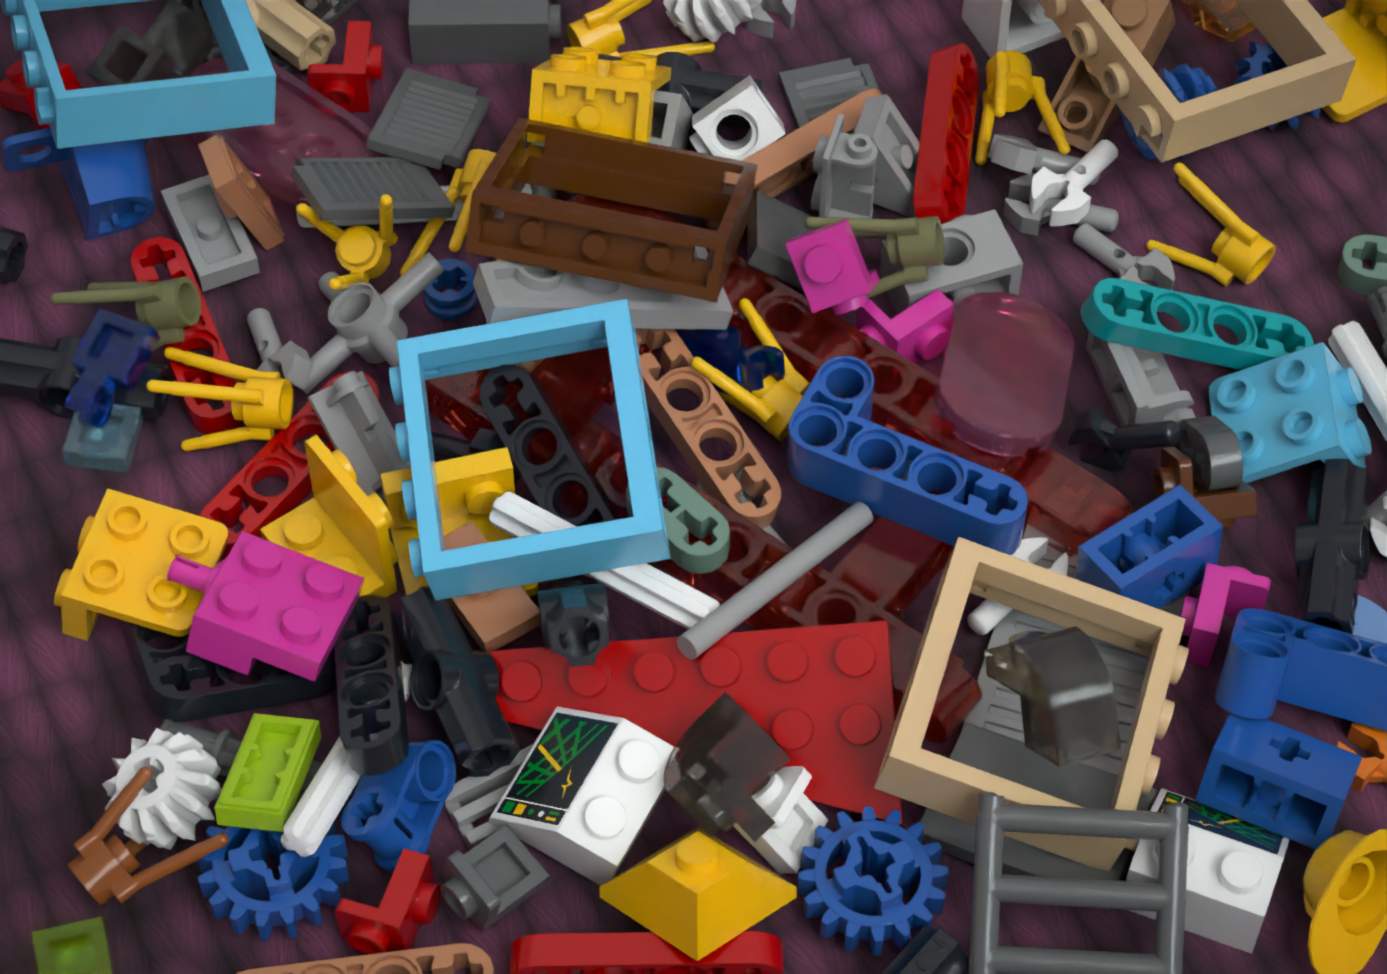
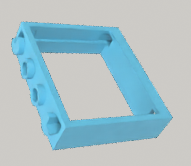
M0 0L3 15L11 16L10 28L14 49L16 52L23 51L22 66L27 88L37 87L34 89V103L39 125L49 124L57 149L275 123L276 73L246 0H201L229 73L66 90L39 12L151 0Z
M627 299L396 340L399 366L389 368V378L395 404H404L406 422L397 423L395 431L402 462L410 461L412 472L411 480L402 481V493L408 519H417L419 538L409 540V555L414 576H425L435 601L671 559L636 331ZM608 347L634 517L445 550L425 380Z

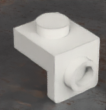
M803 766L761 768L744 787L743 799L729 821L779 874L798 872L803 847H813L815 829L819 825L824 827L828 821L826 816L803 793L812 778V775Z

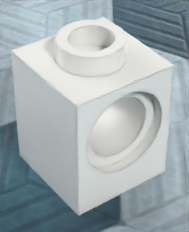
M749 75L692 115V126L696 133L689 138L698 153L742 161L772 144L786 133L782 120ZM728 115H740L748 120L750 130L744 138L738 141H728L723 139L716 130L719 122Z

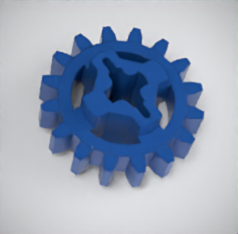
M865 806L862 821L853 823L852 819L842 811L837 813L836 832H832L821 825L815 829V847H803L801 852L800 868L803 871L798 872L797 892L798 894L806 895L803 909L806 919L817 918L823 915L820 927V936L827 939L840 931L845 934V951L852 952L858 945L859 940L869 941L873 956H881L884 940L892 939L903 950L910 942L911 928L918 933L925 925L929 928L932 927V914H942L946 893L942 890L947 888L949 871L948 867L938 865L942 851L939 842L922 845L925 826L921 822L905 830L900 827V811L893 809L886 821H878L872 806ZM842 856L844 860L843 866L835 868L833 870V878L827 880L826 876L831 865L838 857ZM918 881L919 888L915 896L907 905H904L902 901L903 894L910 892L912 883Z
M335 822L331 825L316 852L307 857H301L295 850H286L283 847L281 836L284 832L228 826L226 829L214 826L207 828V839L224 833L228 836L229 842L226 846L198 860L200 871L203 872V874L198 876V881L203 898H210L209 904L215 919L218 920L230 914L229 918L233 933L240 935L250 924L257 925L260 940L268 941L273 927L283 926L290 939L297 937L298 930L297 921L306 918L311 924L318 927L323 923L319 905L321 903L329 906L338 905L341 897L337 884L349 882L347 860H344L348 856L344 835H335ZM267 853H272L275 864L280 865L278 866L279 880L274 879L271 868L267 869L269 866Z

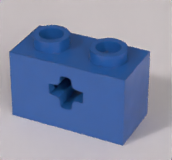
M1178 485L1078 546L1075 579L1160 609L1202 583L1207 563L1218 564L1223 525L1181 485Z
M1230 713L1211 752L1195 801L1317 849L1325 840L1332 836L1362 756L1268 719H1250Z

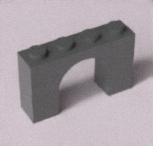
M409 0L408 28L412 64L544 63L550 59V39H561V4H551V0Z

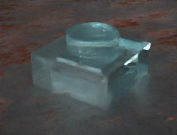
M78 400L62 450L66 465L128 473L143 424L140 407Z

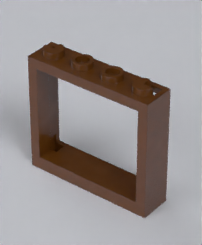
M519 117L472 192L465 252L717 302L749 220L758 164ZM530 132L545 135L544 147L530 144L528 148H525L526 134ZM727 172L741 174L737 185L725 183ZM527 183L718 221L721 224L718 231L523 193L521 191ZM695 246L710 249L707 259L694 257Z

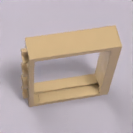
M1037 0L1045 10L1044 15L1053 20L1069 41L1075 56L1085 62L1100 82L1105 95L1110 100L1115 101L1131 122L1137 137L1141 136L1161 163L1341 101L1356 62L1353 54L1308 0H1235L1288 67L1179 103L1100 0Z
M958 537L943 569L874 788L976 825L979 793L994 792L997 795L1004 796V803L1081 807L921 748L969 593L1149 657L1109 808L1136 811L1140 794L1147 796L1150 793L1159 770L1161 758L1152 755L1151 751L1154 739H1163L1173 715L1175 702L1167 700L1165 697L1169 683L1173 685L1178 683L1188 657L1189 648L1179 645L1186 619ZM1004 832V836L1105 871H1110L1124 848L1134 851L1140 840Z

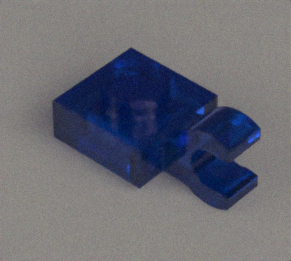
M99 308L70 361L79 373H82V376L71 389L66 399L65 407L80 413L77 418L79 422L101 430L107 423L113 409L115 387L118 386L133 391L161 338L152 326Z
M729 325L726 330L677 329L678 335L693 357L702 358L746 389L759 391L764 388L763 373L779 378L785 375L784 352L772 346L742 347L740 329ZM712 383L716 391L727 394L725 391H723L718 386Z

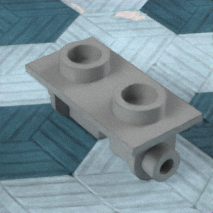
M838 114L831 136L821 135L815 150L813 171L820 172L821 175H818L814 185L811 209L819 211V217L872 219L875 186L873 182L876 173L878 149L871 138L865 134L858 133L852 135L843 133L844 115Z
M354 370L332 382L333 385L310 395L308 400L335 450L339 449L351 463L356 473L359 487L367 496L371 493H376L384 501L380 474L410 468L411 463L410 461L402 462L398 450L396 432L363 372L356 373Z

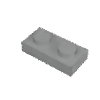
M210 175L160 191L163 206L202 292L260 273L257 256L238 216L229 220L224 214L213 193L214 185Z

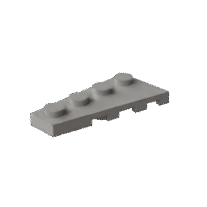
M695 246L694 257L707 259L708 252L706 248ZM508 260L480 263L473 281L488 324L622 299L628 300L635 329L726 330L733 314V308L723 287L717 302Z

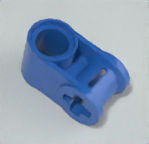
M441 741L409 742L408 756L402 764L383 774L362 775L351 800L343 810L341 818L342 829L351 839L360 842L364 841L373 849L375 862L387 873L393 874L403 848L425 854L445 800L454 787L456 779L454 756L449 747Z

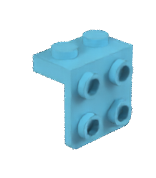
M1324 342L1217 378L1209 386L1211 414L1230 427L1238 438L1242 454V480L1249 483L1319 459L1324 464L1326 459H1349L1354 465L1366 468L1364 456L1371 454V442L1363 422L1358 418L1356 405L1363 402L1362 388L1354 370L1351 367L1344 369Z

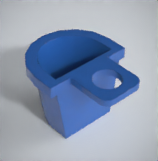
M46 128L14 135L2 142L1 161L4 170L7 172H15L59 162L63 180L66 181L87 240L129 230L148 219L156 208L146 152V145L150 138L57 149L51 129ZM39 144L47 145L39 152L29 155H18L21 150Z

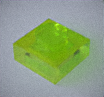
M102 916L32 932L38 974H114L106 927Z

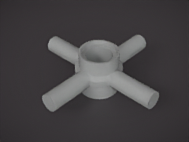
M429 252L382 294H379L371 284L366 282L354 283L342 290H332L329 287V281L340 276L336 272L325 273L320 278L319 289L331 301L328 309V320L337 330V334L310 358L312 363L306 388L303 390L306 394L314 389L354 352L358 353L367 363L377 364L387 361L392 367L399 366L396 340L407 339L408 328L399 317V311L445 271Z

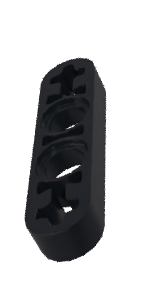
M501 365L492 369L485 376L480 386L479 399L483 410L504 446L508 447L512 460L539 506L577 527L598 523L602 517L604 519L603 522L621 519L541 382L533 374L515 365ZM511 382L520 388L524 387L518 392L517 398L524 411L534 417L523 421L515 409L505 404H500L507 398L504 387ZM551 431L557 440V451L549 462L543 465H534L528 455V445L537 433ZM582 484L589 495L588 505L579 516L565 518L559 509V497L567 486ZM582 574L583 577L588 578L594 582H597L594 579Z
M377 595L359 596L334 644L340 738L352 770L358 774L368 776L379 775L393 770L406 759L410 748L399 631L391 614L392 610L388 600ZM370 628L371 632L363 633L364 629ZM370 661H375L373 663L361 666L362 664L368 663ZM380 699L379 701L371 703L369 705H363L364 703H367L369 701ZM378 733V739L371 741L370 734Z

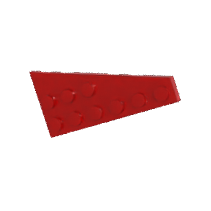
M888 621L731 632L694 660L688 659L681 653L677 646L678 637L610 642V645L599 652L595 664L571 667L567 659L561 654L554 653L551 649L544 650V647L489 651L495 659L499 671V688L496 700L508 722L543 730L557 706L625 718L683 751L684 753L678 764L680 767L747 784L761 768L803 766L812 775L809 784L803 792L809 800L863 814L865 806H872L876 818L884 820L895 809L900 811V824H904L902 798L874 788L896 720Z

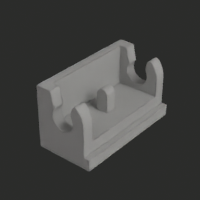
M1090 331L1088 332L1086 350L1121 426L1167 420L1175 421L1179 425L1182 419L1196 418L1192 408L1188 409V406L1194 404L1189 391L1179 390L1162 353L1108 342L1096 337Z

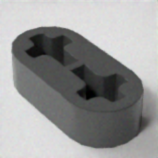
M1213 415L1182 419L1179 424L1181 430L1179 449L1192 461L1193 480L1207 491L1239 487L1243 477V462L1240 444L1235 432Z

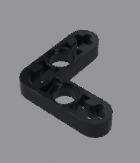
M121 620L149 705L153 712L163 719L173 722H187L310 700L329 694L337 685L334 646L315 682L280 668L279 675H275V669L278 667L256 660L251 671L259 674L262 679L252 684H239L228 678L230 674L237 671L186 652L189 634L176 637ZM158 636H168L175 638L180 644L171 649L160 650L151 647L146 642ZM210 679L215 680V687H210ZM176 686H181L183 691H177Z

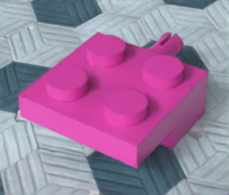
M244 531L241 532L227 558L219 562L214 568L176 554L167 574V581H173L203 593L202 601L193 616L186 652L245 675L249 674L255 661L260 660L314 682L360 596L364 582L363 577Z

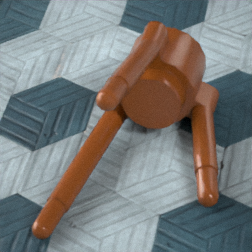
M144 766L140 768L94 827L73 844L80 853L69 861L67 865L101 907L114 896L121 904L124 903L141 888L206 857L208 854L226 846L229 842L226 834H217L132 876L131 874L141 866L134 856L147 845L144 843L138 844L132 839L124 844L116 834L105 842L103 839L151 778L152 769L150 767Z

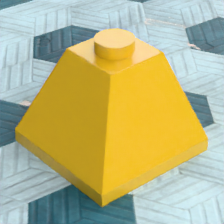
M699 826L599 886L601 899L696 961L704 958L797 898V887Z

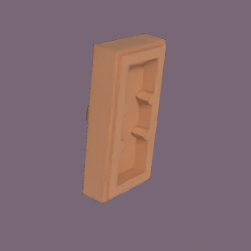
M215 135L198 144L214 185L213 193L227 218L232 220L238 216L266 251L284 242L283 237L285 234L270 196L224 139Z
M473 521L444 536L445 550L489 543ZM522 586L448 598L454 613L479 647L488 653L503 647L541 625L539 609Z

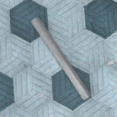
M855 502L677 638V646L681 653L691 660L697 658L873 521V514L869 507L862 502Z

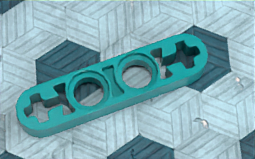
M1106 278L1099 281L1082 303L1080 311L1082 321L1087 329L1096 337L1105 341L1239 370L1314 345L1308 329L1292 317L1119 278ZM1157 312H1165L1176 318L1181 325L1182 332H1173L1165 328L1158 320ZM1213 324H1221L1232 330L1237 337L1238 345H1231L1220 339L1214 330Z

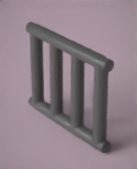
M994 792L979 793L975 834L969 974H1182L1189 806L1185 803L1175 802L1170 805H1163V812L1011 804L1004 803V796L997 795ZM1004 832L1160 840L1158 883L1002 874ZM1000 903L1156 911L1155 954L998 945Z

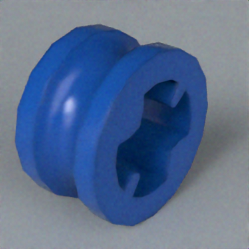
M447 258L438 260L445 271L424 289L425 306L432 315L440 319L454 320L463 318L471 313L477 305L478 296L473 285L475 271L468 263L459 259ZM444 286L447 288L443 293H440V287ZM456 286H461L459 292L453 290Z

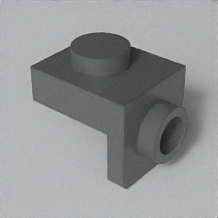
M505 824L464 855L457 850L448 856L439 881L443 884L440 887L442 896L450 909L463 920L470 917L480 931L484 932L546 886L550 875L511 828Z

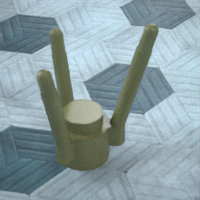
M937 216L896 220L848 218L855 238H887V250L891 264H902L904 268L902 271L881 278L875 288L869 294H866L868 298L906 283L928 281V267L942 266L944 264V235L940 219ZM808 217L804 223L808 229L816 230L846 218Z
M188 277L145 282H93L88 285L87 290L55 292L50 297L51 302L55 305L135 302L136 314L141 324L145 327H152L158 333L114 356L133 360L164 345L183 342L185 339L183 327L195 325L201 315L200 295L197 287Z

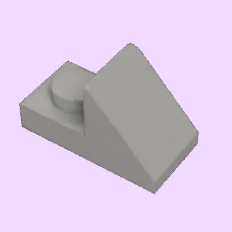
M888 94L868 97L853 135L861 133L869 136L878 149L876 173L873 185H875L873 203L914 218L916 214L913 204V192L920 142Z

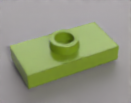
M253 714L214 807L217 825L284 832L283 827L293 812L321 740L319 720Z

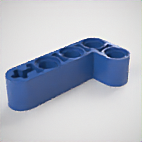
M838 356L826 361L819 368L789 422L787 464L788 470L795 480L852 505L858 501L862 502L876 515L952 546L955 545L958 537L1008 555L1016 552L1021 544L1028 505L1027 493L1019 482L1009 476L871 422L874 376L873 371L862 360L851 356ZM811 444H820V445H824V446H818V447H816V446H812ZM874 467H876V468H880V469H883V470H878V471H876V470H871V469H868V468H874ZM936 491V492H940V493H943V494H941V495H935V494H930V493H928V492Z
M1256 608L1243 609L1236 618L1215 692V702L1221 708L1235 715L1250 719H1266L1274 714L1277 700L1387 731V644L1268 610Z

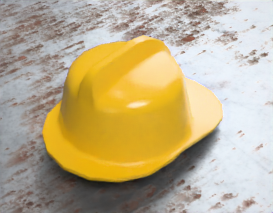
M1379 829L1368 836L1352 830L1338 833L1325 840L1315 850L1306 866L1303 877V898L1306 912L1312 918L1308 950L1310 963L1317 974H1357L1369 961L1387 929V829Z

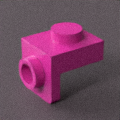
M848 218L793 237L785 243L812 313L829 307L832 308L834 315L855 310L869 302L866 294H869L880 282L876 269L867 270Z
M936 289L892 319L869 298L867 304L857 308L854 337L859 350L869 361L878 362L894 378L922 359L931 360L946 348L950 341L954 303L939 289Z
M1207 563L1198 597L1194 598L1185 595L1180 617L1186 619L1182 635L1188 636L1186 648H1189L1186 662L1209 668L1223 615L1237 618L1238 613L1243 609H1264L1271 580L1268 577L1253 574L1242 567H1223Z

